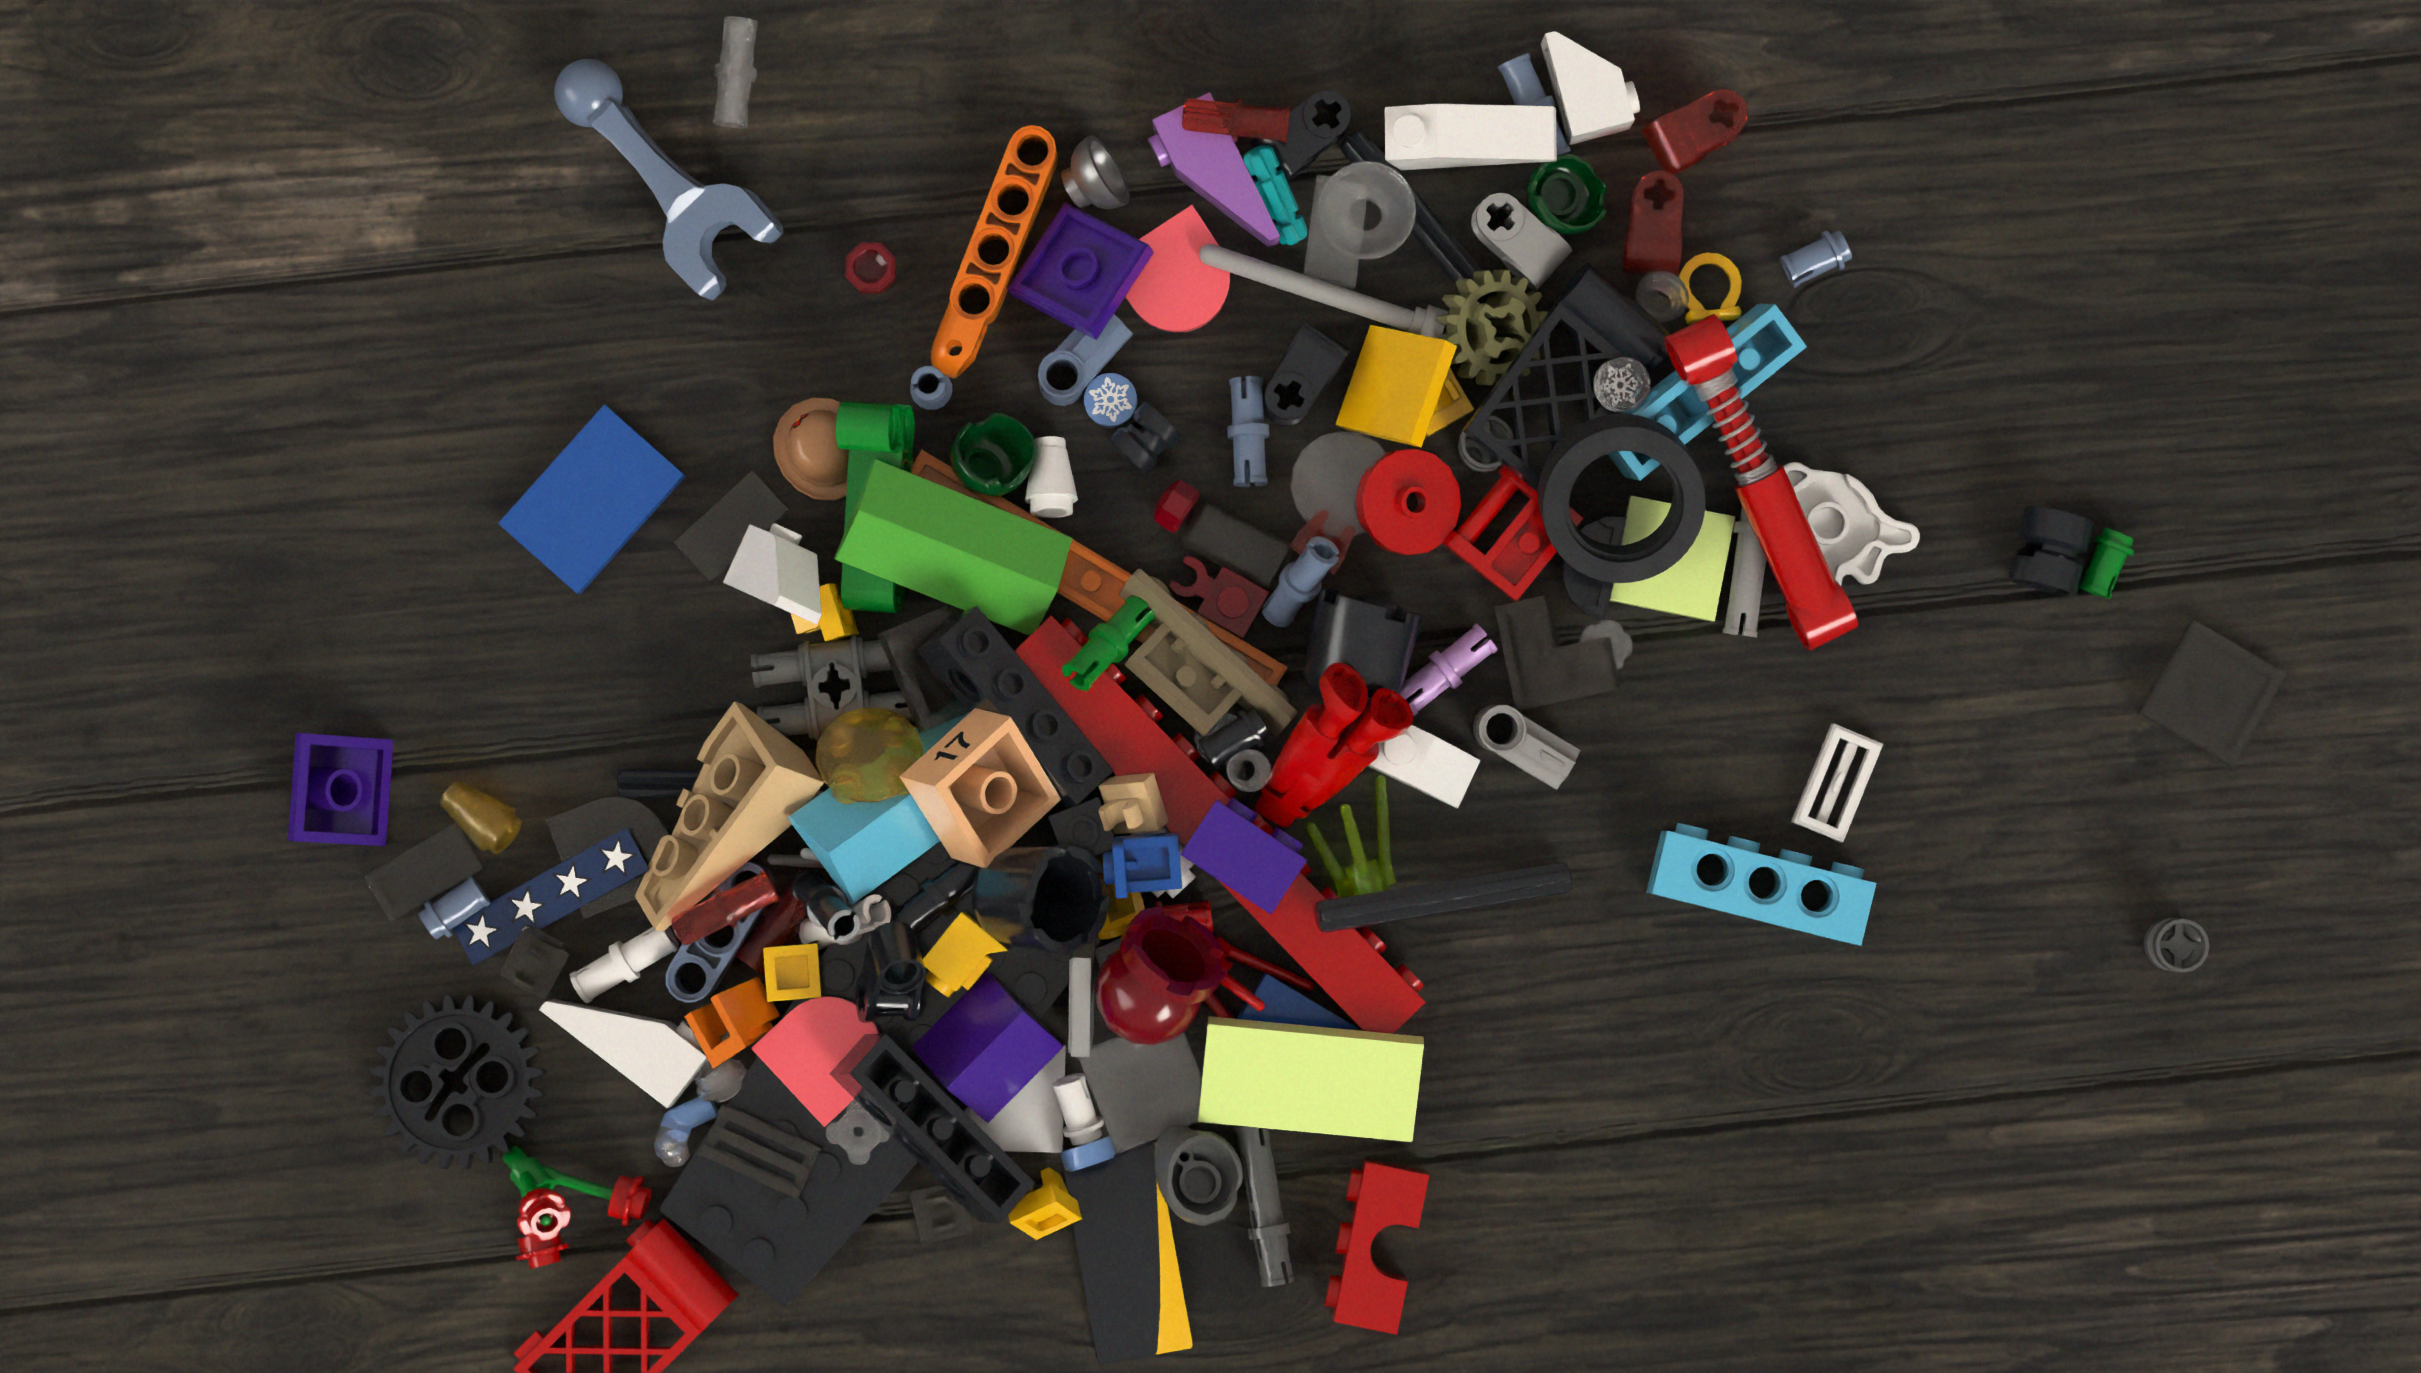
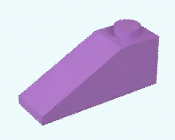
M1210 92L1152 120L1155 135L1149 137L1148 142L1160 167L1170 164L1178 179L1266 247L1271 248L1279 244L1280 236Z

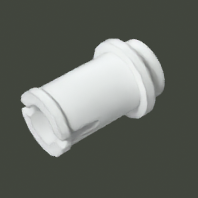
M1075 1073L1057 1079L1052 1083V1087L1056 1092L1066 1124L1062 1129L1064 1137H1070L1072 1145H1083L1099 1139L1102 1136L1100 1127L1104 1125L1102 1117L1096 1116L1086 1084L1085 1074Z

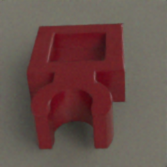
M1185 556L1182 563L1196 572L1197 580L1189 587H1184L1175 581H1171L1169 585L1171 591L1179 597L1192 598L1198 596L1203 599L1197 614L1237 637L1244 639L1269 592L1224 566L1221 568L1216 579H1213L1207 575L1206 568L1201 561L1194 557Z

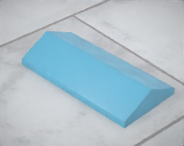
M957 698L788 817V820L852 905L940 842V839L899 776L969 714Z

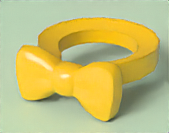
M1706 252L1694 256L1684 265L1678 276L1677 290L1680 300L1689 310L1685 315L1687 324H1693L1712 314H1715L1720 321L1738 320L1741 317L1742 311L1739 306L1735 305L1741 293L1742 280L1738 268L1730 259L1718 253ZM1706 264L1716 265L1728 275L1730 290L1720 309L1705 310L1691 293L1689 287L1690 276L1700 266Z

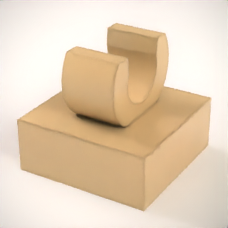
M1154 773L1110 776L1098 786L1104 805L1099 808L1098 812L1105 831L1112 829L1114 834L1159 831L1169 822Z

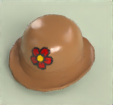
M812 397L794 404L779 419L773 436L774 457L782 475L797 491L813 499L836 501L846 497L849 450L839 449L836 442V417L841 402L832 398Z

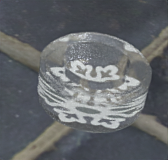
M1619 357L1605 362L1596 372L1593 384L1598 401L1606 409L1614 412H1625L1642 405L1649 395L1651 385L1646 368L1639 361L1630 357Z

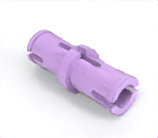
M1477 623L1441 654L1436 650L1428 656L1431 662L1403 683L1399 695L1405 700L1420 689L1419 693L1407 701L1413 716L1417 715L1419 710L1449 686L1453 689L1457 688L1463 683L1460 678L1491 653L1494 654L1498 650L1491 639H1485L1471 651V647L1487 636Z

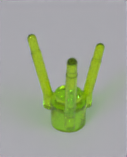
M1379 775L1376 778L1379 868L1376 859L1366 860L1356 822L1354 821L1351 807L1348 804H1343L1340 808L1355 863L1345 867L1347 877H1345L1316 824L1309 822L1306 825V829L1335 882L1339 898L1390 890L1389 885L1396 883L1391 866L1386 778Z

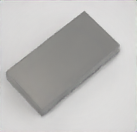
M1095 940L1090 945L1081 944L1071 951L1068 1053H1071V1057H1090L1094 1035Z

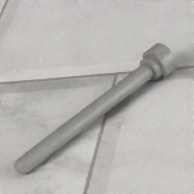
M1205 244L1199 251V258L1206 265L1405 330L1408 333L1437 338L1443 333L1445 325L1436 321V315L1449 313V311L1428 305L1426 309L1416 306L1415 310L1412 311L1213 244Z

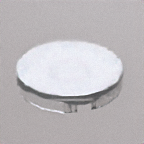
M1336 432L1318 437L1303 449L1293 467L1291 493L1296 510L1309 526L1327 536L1349 538L1366 533L1367 531H1364L1358 520L1356 494L1360 479L1368 467H1372L1377 460L1381 459L1379 457L1386 454V452L1377 442L1361 433Z

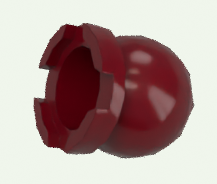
M1161 907L1141 910L1122 933L1120 947L1101 966L1095 984L1096 1005L1108 1029L1131 1044L1155 1045L1173 1041L1195 1020L1201 1002L1206 1001L1225 977L1226 971H1222L1219 958L1224 953L1222 946L1212 933L1193 917L1186 915L1182 921H1179L1170 916L1161 915L1163 909Z

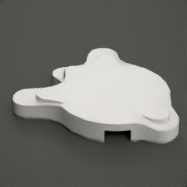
M1798 462L1788 463L1783 466L1830 571L1840 586L1845 575H1852L1861 584L1874 583L1879 577L1883 561L1887 555L1891 553H1905L1916 548L1920 539L1917 527L1911 523L1894 520L1886 515L1879 508L1873 494L1861 481L1849 474L1843 475L1836 472L1812 470Z

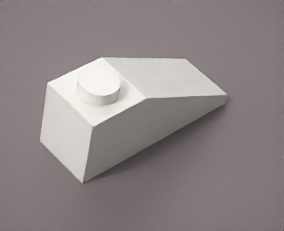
M1425 104L1385 107V160L1400 170L1557 161L1556 108L1554 106Z
M557 999L545 1001L539 1009L666 1108L673 1106L708 1062L693 1031L685 1021H682L677 1026L667 1020Z

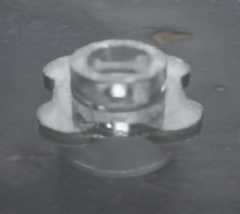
M856 1100L851 1101L847 1105V1113L838 1122L830 1123L826 1129L828 1141L832 1144H839L848 1152L850 1162L856 1165L868 1162L870 1151L879 1142H886L890 1138V1134ZM861 1127L864 1131L863 1136L856 1137L853 1133L854 1129Z

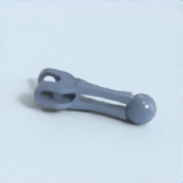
M580 59L567 65L561 71L554 88L555 102L561 114L575 125L593 127L607 138L634 166L654 193L667 217L663 237V251L666 262L697 294L710 300L717 298L727 285L726 277L712 258V242L718 232L729 225H737L754 240L770 244L774 243L783 234V225L754 191L730 184L706 186L690 176L667 156L641 127L628 106L622 105V84L618 75L610 66L595 59Z

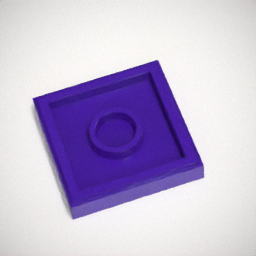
M1064 202L1007 289L1013 297L1097 340L1154 252L1149 244Z

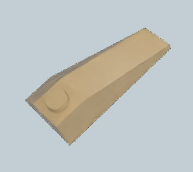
M733 702L704 742L697 757L704 764L692 791L683 788L676 805L683 809L672 835H666L660 839L648 865L649 870L645 872L635 894V898L655 930L661 932L666 930L789 828L792 824L788 817L809 803L824 783L801 748L741 703Z

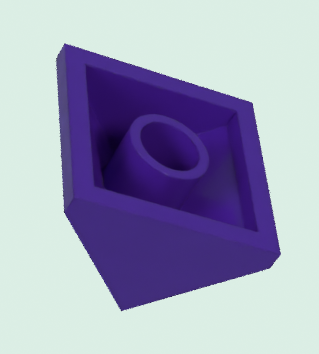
M296 733L288 841L386 846L394 740Z
M989 971L912 1046L913 1050L944 1087L987 1123L1064 1047Z

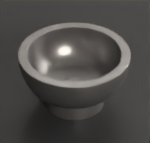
M1093 135L1088 136L1075 148L1071 157V167L1061 173L1067 193L1073 202L1082 209L1090 204L1103 209H1113L1126 205L1130 200L1129 189L1115 158L1097 137Z

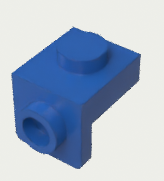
M1178 832L1113 837L1112 852H1103L1105 885L1115 884L1116 898H1127L1128 893L1182 889Z

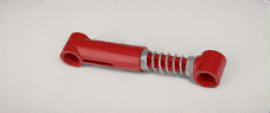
M1712 314L1665 337L1664 344L1677 374L1685 385L1695 386L1696 393L1701 398L1700 401L1707 402L1710 410L1706 414H1712L1716 422L1712 428H1719L1722 436L1719 437L1718 441H1725L1728 449L1724 454H1731L1734 463L1730 467L1737 468L1738 470L1735 473L1738 482L1734 485V489L1787 602L1785 604L1786 612L1799 640L1808 651H1811L1857 628L1858 620L1844 590L1834 579L1783 465H1775L1776 462H1774L1773 456L1765 453L1764 449L1767 443L1758 438L1761 430L1752 425L1755 416L1746 412L1749 403L1740 398L1743 391L1742 388L1735 387L1738 379L1735 378L1736 375L1732 370V366L1737 362V354L1724 325L1715 314Z

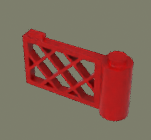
M648 1218L626 1240L632 1247L628 1254L546 1336L539 1330H536L513 1353L520 1360L513 1370L516 1373H538L532 1365L546 1353L566 1354V1373H575V1354H603L604 1373H613V1354L641 1355V1373H661L739 1293L665 1218L657 1225ZM624 1273L641 1288V1308H612V1285ZM603 1295V1308H590ZM650 1299L659 1308H650ZM581 1316H603V1345H575V1322ZM612 1317H641V1346L613 1345ZM650 1317H669L685 1334L673 1346H650ZM566 1332V1345H553ZM650 1355H663L650 1368Z

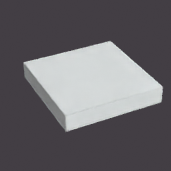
M1066 1045L989 1123L984 1121L969 1107L964 1111L1003 1151L1063 1152L1062 1129L1064 1128V1117L1052 1083L1065 1076Z

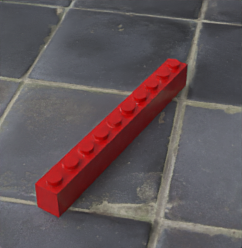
M1050 616L1015 650V653L1110 765L1116 776L1154 773L1169 820L1165 826L1171 832H1178L1179 841L1186 846L1214 802L1217 800L1226 806L1230 798H1234L1238 794L1237 791L1217 771L1209 778L1194 763L1201 754L1179 732L1171 739L1157 725L1164 716L1143 694L1133 700L1119 686L1126 677L1113 663L1094 681L1089 690L1081 691L1072 686L1068 681L1077 672L1074 671L1069 677H1064L1062 666L1070 661L1089 639L1068 617L1059 624ZM1258 814L1253 824L1271 836L1274 830ZM1306 863L1272 914H1269L1219 881L1363 1031L1394 1034L1426 1003L1417 994L1424 987L1423 983L1403 963L1395 970L1380 955L1387 946L1367 926L1362 927L1358 932L1355 928L1328 933L1319 930L1315 920L1316 903L1339 897L1328 886L1320 893L1305 878L1313 871Z

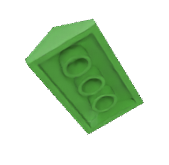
M873 459L834 559L965 611L977 606L988 620L1030 636L1040 626L1058 590L1072 538Z

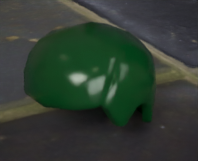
M1574 154L1557 155V161L1542 162L1531 173L1527 184V206L1536 218L1545 226L1551 227L1559 235L1580 234L1592 228L1607 214V209H1604L1603 206L1607 184L1596 175L1589 162Z
M993 412L989 417L977 423L969 421L958 432L949 453L952 469L966 488L974 493L993 497L1005 495L1018 488L1026 479L1038 455L1034 435L1022 421L1003 412Z

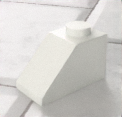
M1556 31L1546 33L1541 42V47L1568 146L1629 130L1635 121L1633 114L1640 112L1634 83L1632 81L1624 82L1621 68Z
M773 523L769 532L749 524L723 583L812 623L817 624L821 617L817 554L798 546L802 538L801 535Z
M1411 725L1403 735L1378 743L1379 755L1368 767L1458 809L1480 760L1444 740Z

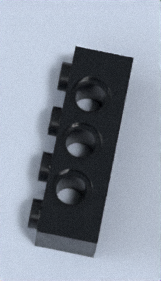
M977 606L952 617L917 649L969 713L977 708L1012 718L1061 797V800L1051 809L1053 813L1078 805L1114 771Z
M886 1033L865 1034L829 1073L978 1222L1001 1223L1035 1184Z

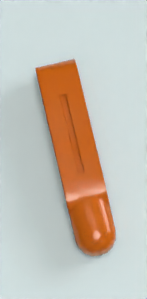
M1030 125L1022 127L1010 139L951 288L950 301L931 349L932 366L950 378H957L975 361L988 325L994 322L998 316L1008 292L1007 288L1011 284L1057 167L1058 155L1054 138L1047 130L1040 126ZM1029 142H1040L1048 149L1046 159L1039 165L1034 166L1021 162L1018 158L1021 148ZM1014 190L1021 191L1029 199L1026 209L1018 215H1008L1001 211L999 204L1003 195ZM1001 240L1008 245L1009 254L1002 263L990 265L981 260L980 251L988 241ZM981 289L990 296L989 305L982 313L973 315L962 310L960 305L961 299L969 290ZM958 346L962 348L960 354L956 356L950 355V350L953 347Z

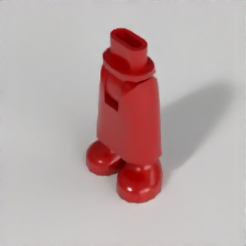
M1341 662L1328 666L1321 675L1319 684L1324 704H1312L1309 706L1288 737L1269 777L1262 784V795L1255 803L1256 811L1282 827H1289L1297 817L1306 818L1312 810L1331 799L1378 757V743L1403 735L1411 726L1413 712L1410 705L1401 695L1388 688L1378 689L1367 702L1368 691L1366 683L1359 672ZM1362 713L1359 722H1355L1354 720H1356Z

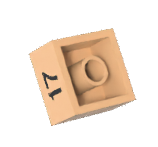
M977 708L973 709L899 776L950 857L982 868H987L995 856L1010 848L1061 800V797L1012 718Z

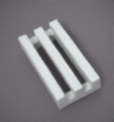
M1831 724L1791 822L1843 843L1883 744L1837 724ZM1841 738L1846 740L1847 743L1817 816L1813 819L1808 815ZM1860 746L1867 750L1836 826H1830L1827 824V821L1856 750Z

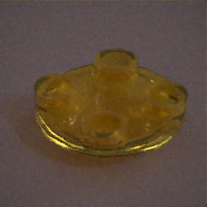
M858 708L841 714L826 726L817 743L816 765L823 782L831 788L833 797L844 804L880 802L897 795L910 793L899 776L923 756V744L916 728L902 715L884 708Z

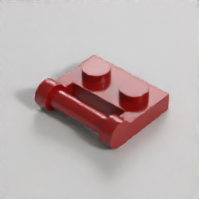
M1503 465L1498 471V474L1501 476L1460 528L1456 532L1451 530L1442 544L1511 600L1516 602L1557 551L1548 537L1540 514L1538 492ZM1517 490L1521 491L1530 500L1486 555H1484L1473 544ZM1569 507L1570 517L1577 527L1584 518Z

